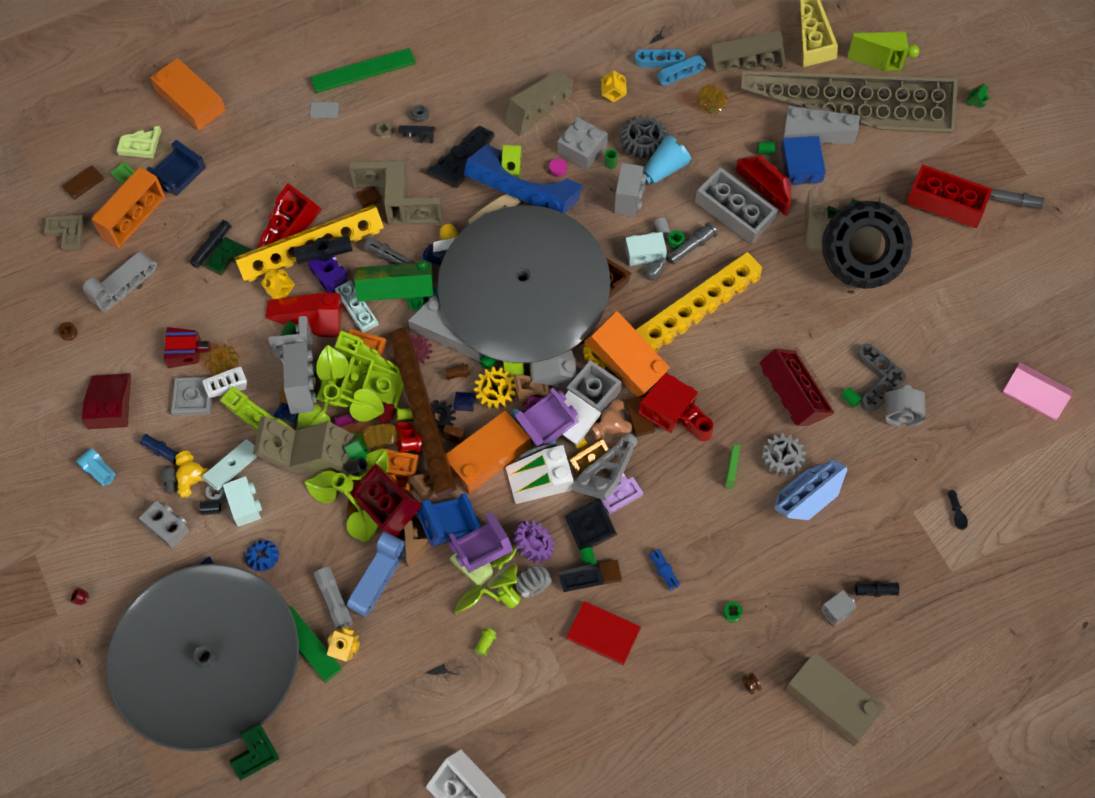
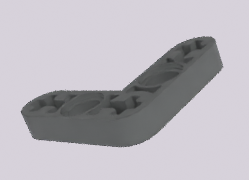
M863 344L858 350V359L881 378L863 396L861 406L866 412H874L885 402V394L880 393L878 388L884 386L888 391L897 390L903 385L906 375L902 369L873 345ZM867 351H869V352H870V355L867 354V355L865 356V355L863 354L864 352L866 353ZM883 362L887 368L879 369L876 363ZM896 376H899V377H900L899 380L896 379V380L893 382V384L890 383V382L892 381L893 377H896ZM876 396L874 404H867V401H871Z

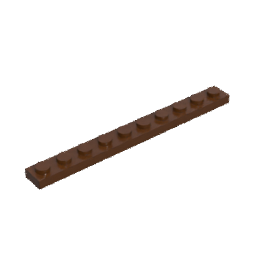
M404 326L389 333V337L415 426L421 437V446L435 494L441 497L457 490L410 332Z

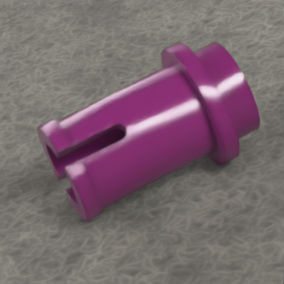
M350 412L334 417L336 425L339 427L352 423L358 424V421L352 417Z

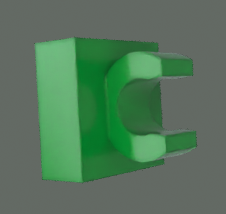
M985 84L973 88L965 102L969 106L976 104L979 108L986 106L984 101L990 98L986 94L989 88Z

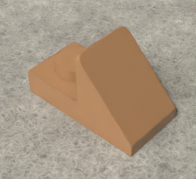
M517 374L513 376L521 404L526 402L529 396L545 398L550 394L548 385L532 382L531 376Z
M430 473L414 475L409 480L414 487V491L422 501L432 500L437 496Z
M409 521L404 527L406 561L408 567H411L431 545L428 538L418 539V529L413 526L412 521Z

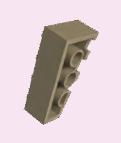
M781 30L711 45L716 72L739 71L740 68L755 70V67H765L766 70L773 69V66H781V69H787Z
M558 70L511 97L505 125L520 137L561 102L570 97L573 92L574 81Z

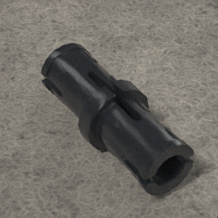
M856 582L855 585L856 596L870 595L879 598L885 595L899 596L900 592L898 582Z

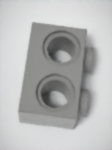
M155 501L139 519L147 529L173 549L190 532L186 526L187 521L180 515L177 517L173 515V510L167 504L161 505ZM158 515H162L159 520H155ZM172 527H177L175 531L169 532Z

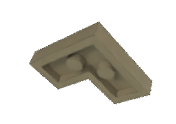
M83 215L46 217L44 233L46 236L62 235L61 248L63 251L82 250L85 218Z

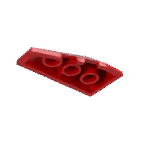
M287 183L275 200L276 206L273 213L269 215L268 219L270 221L267 229L262 233L257 248L304 231L318 216L322 208ZM278 253L272 254L270 260H272Z
M316 293L268 300L266 319L286 325L288 321L299 324V317L307 316L314 335L338 338L343 302L340 293Z

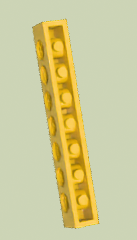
M370 205L234 258L243 280L251 282L258 279L259 275L266 274L269 270L293 266L296 258L295 254H288L290 247L306 245L307 241H315L318 238L324 237L327 233L332 234L331 239L346 236L340 233L343 227H349V232L346 235H349L350 241L356 242L363 239L364 235L379 233L380 229L384 228L377 207ZM361 220H366V226L362 229L358 228V223ZM278 253L280 254L279 260L271 261V255ZM261 260L262 266L254 268V261Z
M748 252L640 326L636 329L637 333L657 352L664 344L668 345L671 343L675 336L684 334L692 324H698L705 315L715 312L719 305L729 302L736 293L740 294L749 284L756 283L761 278L762 266Z

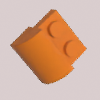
M385 449L388 453L389 468L387 473L411 493L414 487L409 480L412 476L416 475L419 455L399 453L398 451Z

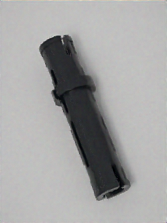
M222 219L216 229L209 233L207 240L188 262L198 269L217 244L221 243L222 238L232 228L231 224Z

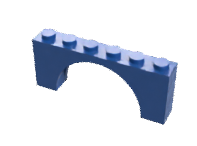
M486 144L467 159L464 176L531 205L546 207L565 214L579 201L583 185L567 178L553 184H539L517 178L500 165L502 151Z

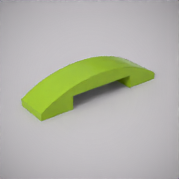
M234 386L220 399L224 406L256 431H258L260 417L267 416L293 429L279 418L275 419L248 399V396Z

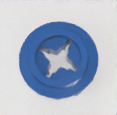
M263 539L262 541H255L253 545L248 546L246 560L252 569L267 571L277 563L279 551L272 541ZM264 550H266L265 554L268 558L261 557L260 559H258L259 556L257 552H263Z

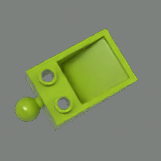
M906 32L853 33L847 58L884 72L902 71L906 56L916 58L920 53V49L915 44L908 46Z

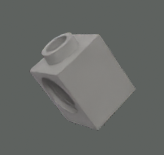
M841 591L823 605L821 612L835 627L850 616L857 606L851 595Z

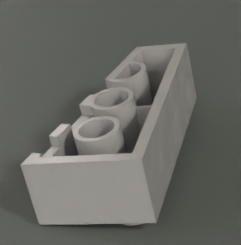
M788 106L783 138L819 136L820 145L829 142L831 144L855 143L859 130L860 116Z
M434 295L408 320L410 332L423 335L426 339L439 342L446 348H453L458 353L476 361H480L484 356L469 347L455 334L443 314L440 300Z

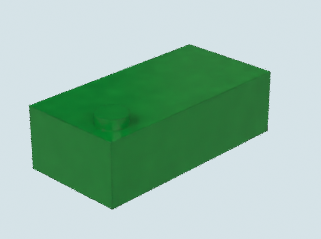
M426 260L410 264L357 267L354 281L357 302L433 296L434 293L432 262Z

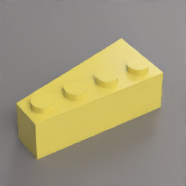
M800 0L803 68L837 59L838 45L821 1Z

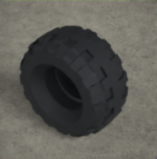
M860 201L842 208L830 219L822 238L823 257L831 273L843 283L862 289L880 287L898 277L908 264L913 247L910 228L902 215L889 205L877 201ZM862 227L876 228L885 239V250L882 256L871 263L858 261L850 251V239L855 231Z

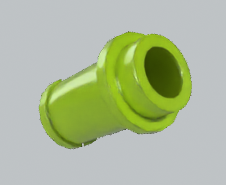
M397 408V421L414 420L410 408Z
M489 628L481 631L482 636L474 649L476 653L482 656L487 655L493 640H496L495 636L497 633Z

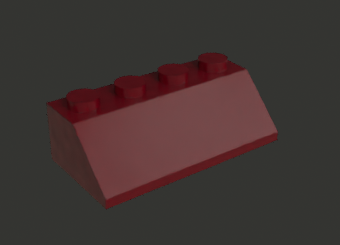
M774 349L759 362L763 374L769 378L773 390L778 393L782 399V405L788 409L792 421L797 426H810L834 414L833 409L796 351Z

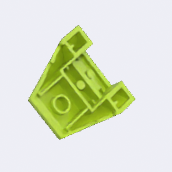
M340 331L333 349L346 357L349 363V370L343 378L336 379L335 385L341 389L342 394L351 399H354V394L357 390L369 389L381 399L383 404H394L396 410L404 387L399 368L389 360L386 361L375 349L369 348L363 343L364 341L361 338ZM321 380L316 397L317 400L325 402L324 399L326 397L323 391L332 380L328 382ZM341 398L337 402L329 401L328 404L350 407L352 402Z

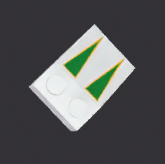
M563 445L544 449L506 467L515 504L573 490L571 485L574 483Z

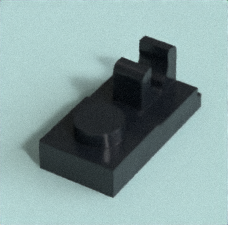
M399 125V133L403 134V137L414 138V135H419V142L423 143V138L427 134L429 143L432 144L434 142L435 126Z
M599 563L574 567L568 570L564 569L559 573L563 592L604 585V578Z

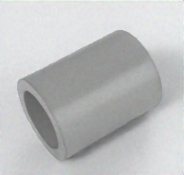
M666 218L656 219L654 225L657 233L662 232L663 237L667 238L670 234V229Z

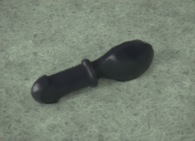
M950 490L948 498L952 505V511L956 512L954 524L958 529L965 530L968 527V519L961 511L962 506L959 503L957 492Z

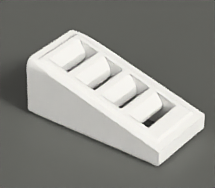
M237 367L202 380L208 398L226 394L232 386L239 391L245 390L247 380L242 368ZM211 384L215 385L216 390L212 389Z

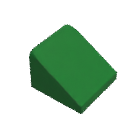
M357 435L345 446V450L351 460L360 457L367 458L369 449L360 435Z

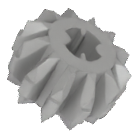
M538 565L522 572L517 577V583L515 584L519 593L523 597L529 598L545 591L552 580L548 571L542 565Z

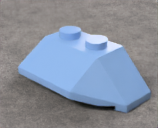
M832 459L827 461V463L805 470L778 492L774 509L787 518L811 519L838 496L847 467Z

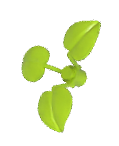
M329 345L321 352L316 366L317 375L322 381L328 382L332 380L323 391L326 397L324 399V409L322 410L318 404H314V411L299 413L296 431L326 421L331 422L330 417L325 414L329 401L337 402L341 398L352 402L350 413L357 421H371L384 413V405L381 399L369 389L357 390L354 394V399L342 394L341 389L335 383L336 379H341L347 374L349 363L343 354Z
M385 449L368 453L365 459L368 467L366 471L359 473L361 476L350 474L347 477L343 473L329 470L321 472L305 481L309 493L321 503L333 502L337 497V491L344 493L358 509V512L353 513L348 518L347 530L352 537L362 542L369 541L375 535L378 525L365 510L362 511V508L349 492L353 489V480H362L375 463L388 472V453Z
M517 543L511 545L512 552L491 562V566H498L500 571L489 581L488 588H498V595L482 588L481 585H476L467 590L457 602L455 608L456 616L459 612L477 603L484 593L495 598L498 602L502 601L508 609L515 607L520 602L521 597L511 585L517 583L516 563H510L503 567V564L510 561L515 555Z

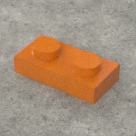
M350 329L349 334L361 338L364 344L372 350L375 349L380 356L382 355L387 343L385 338Z

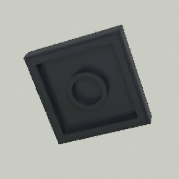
M598 498L564 516L579 551L587 547L593 548L618 535L602 499Z

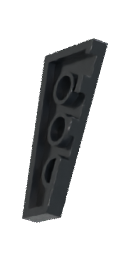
M481 126L476 127L463 138V141L458 146L455 145L451 148V152L445 157L439 158L433 167L430 166L426 169L427 174L458 189L466 177L464 172L467 159L486 144L489 145L494 138V132Z

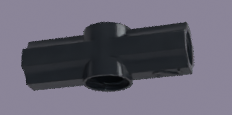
M349 235L333 239L321 237L316 239L314 243L293 248L297 264L314 260L325 262L330 260L332 256L353 251Z

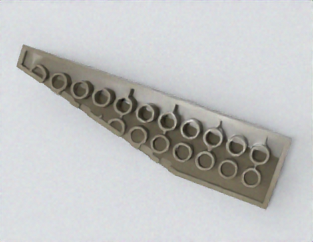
M742 71L741 89L809 109L860 116V124L873 128L897 131L955 132L958 78Z

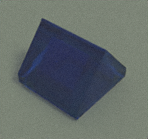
M281 403L274 414V418L296 424L299 413L291 414L288 404Z

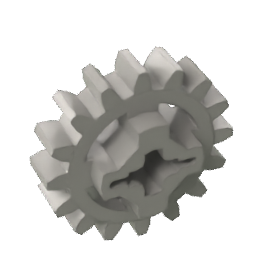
M784 433L781 434L780 438L774 435L772 440H767L762 450L764 451L762 458L766 459L764 466L770 465L769 471L776 470L777 476L780 472H783L784 477L787 476L788 472L794 475L795 469L800 471L801 465H804L806 460L804 459L806 452L802 451L804 445H798V438L793 441L792 435H789L788 438H785ZM784 451H786V456H784V459L782 460V454L784 453Z

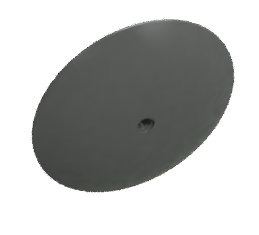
M539 206L503 208L488 213L472 222L449 246L443 258L438 278L440 305L449 326L455 334L477 352L496 360L511 363H533L548 360L577 346L594 330L600 321L610 292V273L607 259L595 237L582 224L570 216ZM522 277L528 278V279L525 280V281H520V280H519V279L522 278Z
M203 564L172 572L152 583L132 601L121 616L113 632L107 656V679L113 701L120 714L136 732L163 747L194 752L217 749L233 744L243 739L240 731L258 721L262 725L266 723L287 696L294 681L299 660V637L296 623L290 608L279 592L267 581L248 570L223 564ZM205 654H210L208 660L204 662L201 661V658Z

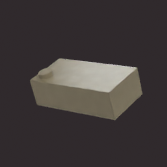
M816 652L813 653L786 688L790 695L853 746L858 743L884 710L881 704Z

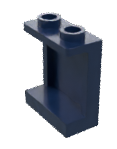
M175 140L171 144L174 151L155 169L150 166L146 169L151 174L157 176L164 191L167 193L171 192L177 196L206 166L200 155L178 140Z

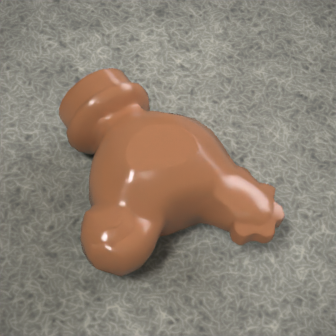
M619 399L612 401V404L601 412L600 422H595L589 429L595 440L603 438L605 433L611 435L621 433L624 435L632 431L631 423L622 419L619 414L620 410L624 409L623 401Z

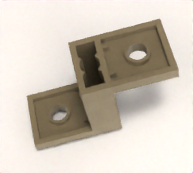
M405 161L350 162L349 168L354 189H365L370 186L374 189L385 188L384 205L388 225L443 224L441 198H408V176Z
M267 416L260 417L253 454L298 476L329 467L347 474L345 463L351 461L345 450V446L356 435L329 421L295 431ZM273 438H274V439L276 440V442H277V446H276V447H275V444H274V442H273ZM363 439L369 449L368 453H370L372 443ZM359 473L353 474V476H361Z

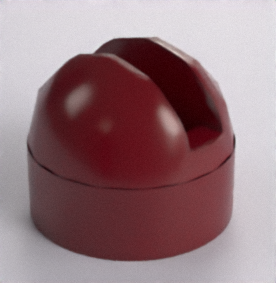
M77 587L71 595L70 602L80 606L87 603L84 599L89 598L88 592Z

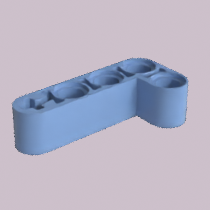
M384 532L377 543L378 552L347 603V608L364 617H367L406 552L404 541L387 532Z

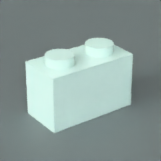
M651 232L640 236L632 235L626 238L625 250L629 266L647 264L654 261L658 262L661 257L666 259L667 249L662 232Z
M245 476L223 484L234 521L238 527L261 519L259 511H262L259 499L255 500L253 494L257 492L253 482L249 483Z

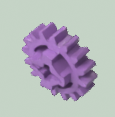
M526 520L513 532L515 536L513 542L518 544L515 548L521 550V556L526 555L527 561L532 559L535 564L538 561L543 563L555 551L552 547L555 542L550 540L552 535L547 534L548 529L541 528V523L536 525L534 520L530 523Z

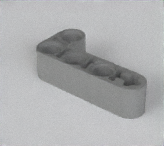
M140 251L102 283L96 278L87 280L83 285V291L96 307L102 312H106L156 270L157 263L143 251Z

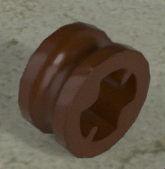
M65 322L58 328V334L65 341L75 339L78 334L77 329L71 322ZM68 329L71 332L67 334L64 331Z
M750 673L749 677L744 676L742 678L745 688L751 695L755 693V690L760 691L762 689L759 680L753 673Z

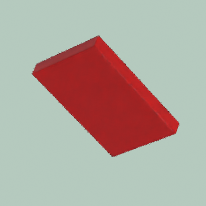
M584 601L566 639L624 666L641 626Z

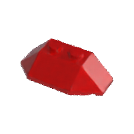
M761 155L739 158L735 171L783 215L787 216L791 206V182L789 179L783 176L773 164H770Z

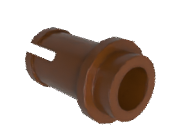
M462 363L460 366L445 368L448 381L463 376L467 378L470 375L468 364Z

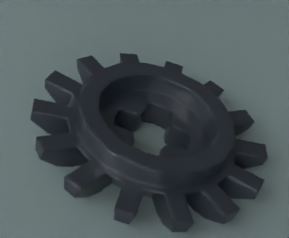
M437 400L434 406L431 402L434 415L436 413L444 415L442 416V421L436 419L441 433V427L445 428V425H454L450 421L456 420V417L451 416L456 412L455 410L450 411L452 408L451 404L448 407L445 406L446 401L439 405V400Z

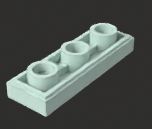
M351 280L334 289L335 293H340L344 307L361 332L365 333L379 325L365 301L357 302L356 289Z
M247 439L205 473L203 480L218 491L223 487V484L229 482L258 457L253 454L255 445Z

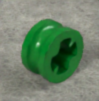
M675 230L668 235V245L670 248L676 249L684 243L685 236L682 232Z
M737 602L727 603L723 610L724 618L732 623L739 621L743 613L741 605ZM729 608H731V610L735 608L737 610V616H735L734 614L733 616L729 615Z

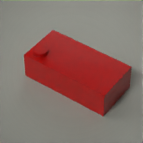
M922 164L906 204L977 229L992 188Z

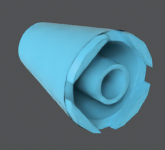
M671 135L664 137L645 165L643 174H646V183L655 184L691 162L692 158L682 144L679 146L675 143L677 141L675 137Z

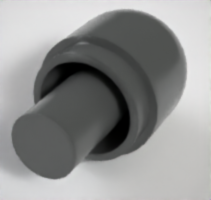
M661 257L658 262H652L645 270L646 278L652 281L656 280L663 273V266L667 263L666 259Z
M166 466L161 471V482L166 487V493L168 494L174 493V486L178 482L176 478L177 470L172 466Z

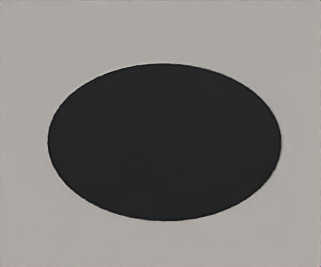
M547 444L536 447L522 454L520 458L524 459L544 449L557 447V445Z

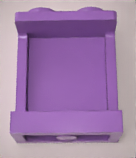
M553 387L550 389L551 393L525 413L519 411L514 415L537 447L552 443L579 422L576 418L578 415L577 411L572 405L568 407L564 402L567 400L560 390L556 392Z
M493 512L485 515L488 524L458 539L454 537L453 533L449 534L451 542L448 545L453 554H458L455 557L460 567L465 566L468 573L513 551L508 536Z

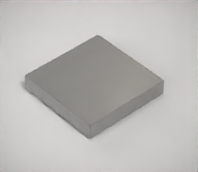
M210 377L175 378L171 414L211 415L213 397L208 398L202 380Z

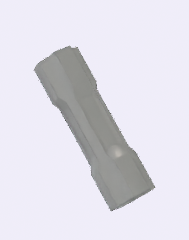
M324 567L317 570L314 576L323 593L336 629L343 626L350 627L353 621L336 585L331 568Z

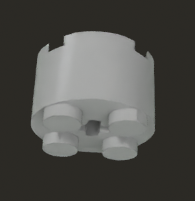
M910 385L900 386V389L885 392L886 422L901 427V423H907L908 427L923 423L926 417L925 392L912 389Z

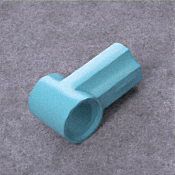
M92 448L88 449L76 460V463L87 474L90 473L102 486L109 485L116 476Z

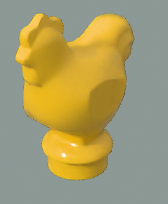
M182 451L175 456L176 465L179 466L176 472L179 489L177 494H180L182 498H188L192 494L191 486L198 482H205L203 475L210 469L203 468L199 463L193 462L194 456L191 455L190 451Z

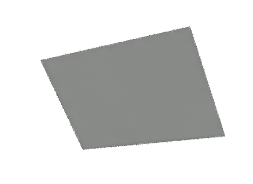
M311 102L310 118H338L339 102Z

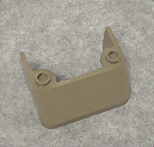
M809 189L805 204V248L812 253H822V238L830 218H828V211L825 207L813 205V189ZM880 194L878 202L884 203V194ZM862 227L855 231L849 243L851 254L856 256H875L880 249L882 233L873 227Z

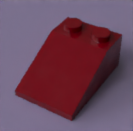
M130 373L91 376L82 409V421L88 430L128 427Z
M377 463L372 466L350 493L381 530L396 537L422 506L406 488Z

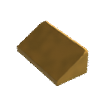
M598 439L568 457L567 460L579 476L585 469L607 453L609 449L603 439Z

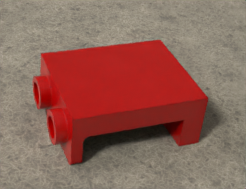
M665 373L641 401L638 414L672 433L677 421L688 407L696 402L698 391L679 381L676 377Z

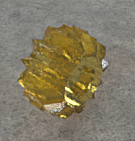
M707 84L698 92L696 101L699 103V107L704 108V111H708L710 114H717L726 106L728 97L724 95L725 91H721L720 87L717 88L714 84Z
M225 343L222 347L217 344L216 349L210 348V353L206 354V366L212 374L216 373L218 375L239 366V356L232 346L228 347Z
M392 424L367 427L363 431L365 446L370 449L387 447L397 442V430H395V426Z

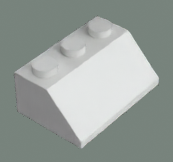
M462 750L446 758L426 786L435 798H506Z

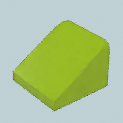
M504 362V373L509 371V378L515 374L524 375L523 363Z

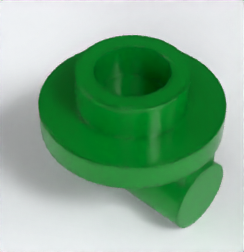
M423 297L407 298V304L413 311H418L427 302Z

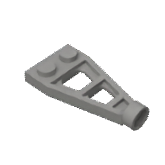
M625 433L617 445L579 475L571 485L573 491L607 500L617 488L634 451L633 448L638 443L636 437L630 433ZM615 456L622 458L619 464L609 461ZM601 469L613 471L608 479L595 476V474Z

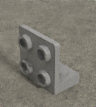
M307 316L299 317V324L296 325V334L268 338L275 358L283 359V345L307 342L308 350L312 349L313 353V334Z

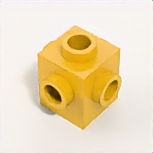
M615 70L602 77V96L612 102H616L627 95L626 77Z
M283 269L269 270L261 282V285L273 299L287 298L295 286L287 272Z
M344 626L331 632L328 638L330 646L327 655L346 662L349 661L359 649V634L354 633V629Z

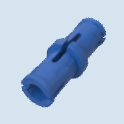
M657 549L655 550L656 553L654 551L651 552L649 557L657 568V574L662 576L669 591H672L674 586L677 588L681 583L673 573L672 565L667 563L661 550Z

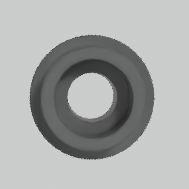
M416 105L411 111L412 119L417 122L425 121L429 116L428 109L423 105Z

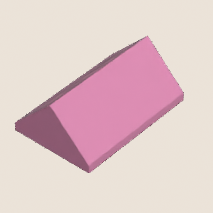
M1020 362L1002 393L1057 421L1071 398L1073 390Z

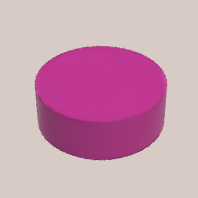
M560 158L553 159L549 164L550 173L555 177L565 175L567 172L566 161Z

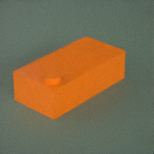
M178 58L150 77L154 90L198 131L226 111L222 98Z
M139 167L106 204L94 214L92 221L104 241L119 249L165 199L157 176Z
M618 311L611 314L584 341L636 397L645 394L670 368Z
M505 410L446 454L452 474L470 494L530 449L531 437Z

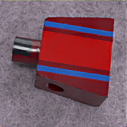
M167 327L163 360L168 368L197 364L200 353L211 351L210 341H201L197 331Z

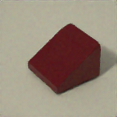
M383 404L384 413L379 415L381 429L389 426L396 413L394 404Z

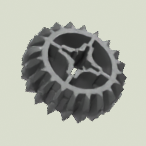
M640 115L639 118L634 116L632 120H628L623 125L620 132V143L623 150H626L627 155L632 154L633 158L638 156L640 160L642 157H645L648 161L664 137L668 135V130H666L665 125H662L661 120L656 121L655 117L651 119L649 115L646 117ZM632 134L635 136L634 140L630 137Z

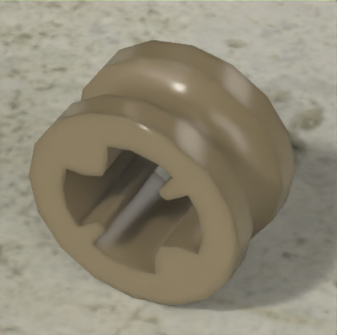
M381 122L376 126L379 138L388 139L392 136L393 130L388 122Z

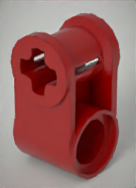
M691 404L678 422L698 440L708 441L713 434V421L698 406ZM705 427V428H707L708 430L703 431V430H701L700 428Z
M407 422L397 423L394 444L398 448V452L404 453V451L414 450L415 452H420L421 437L413 425Z

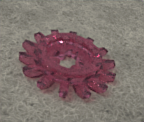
M415 334L412 339L413 346L421 349L416 356L424 364L423 358L430 359V356L426 354L433 352L428 350L432 347V344L426 345L429 340L425 339L423 341L422 335L417 339Z

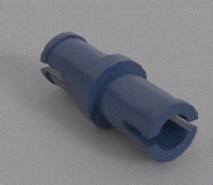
M148 434L142 437L140 441L142 446L153 451L154 455L162 456L173 464L176 463L175 456L179 452L168 447L164 441H158Z

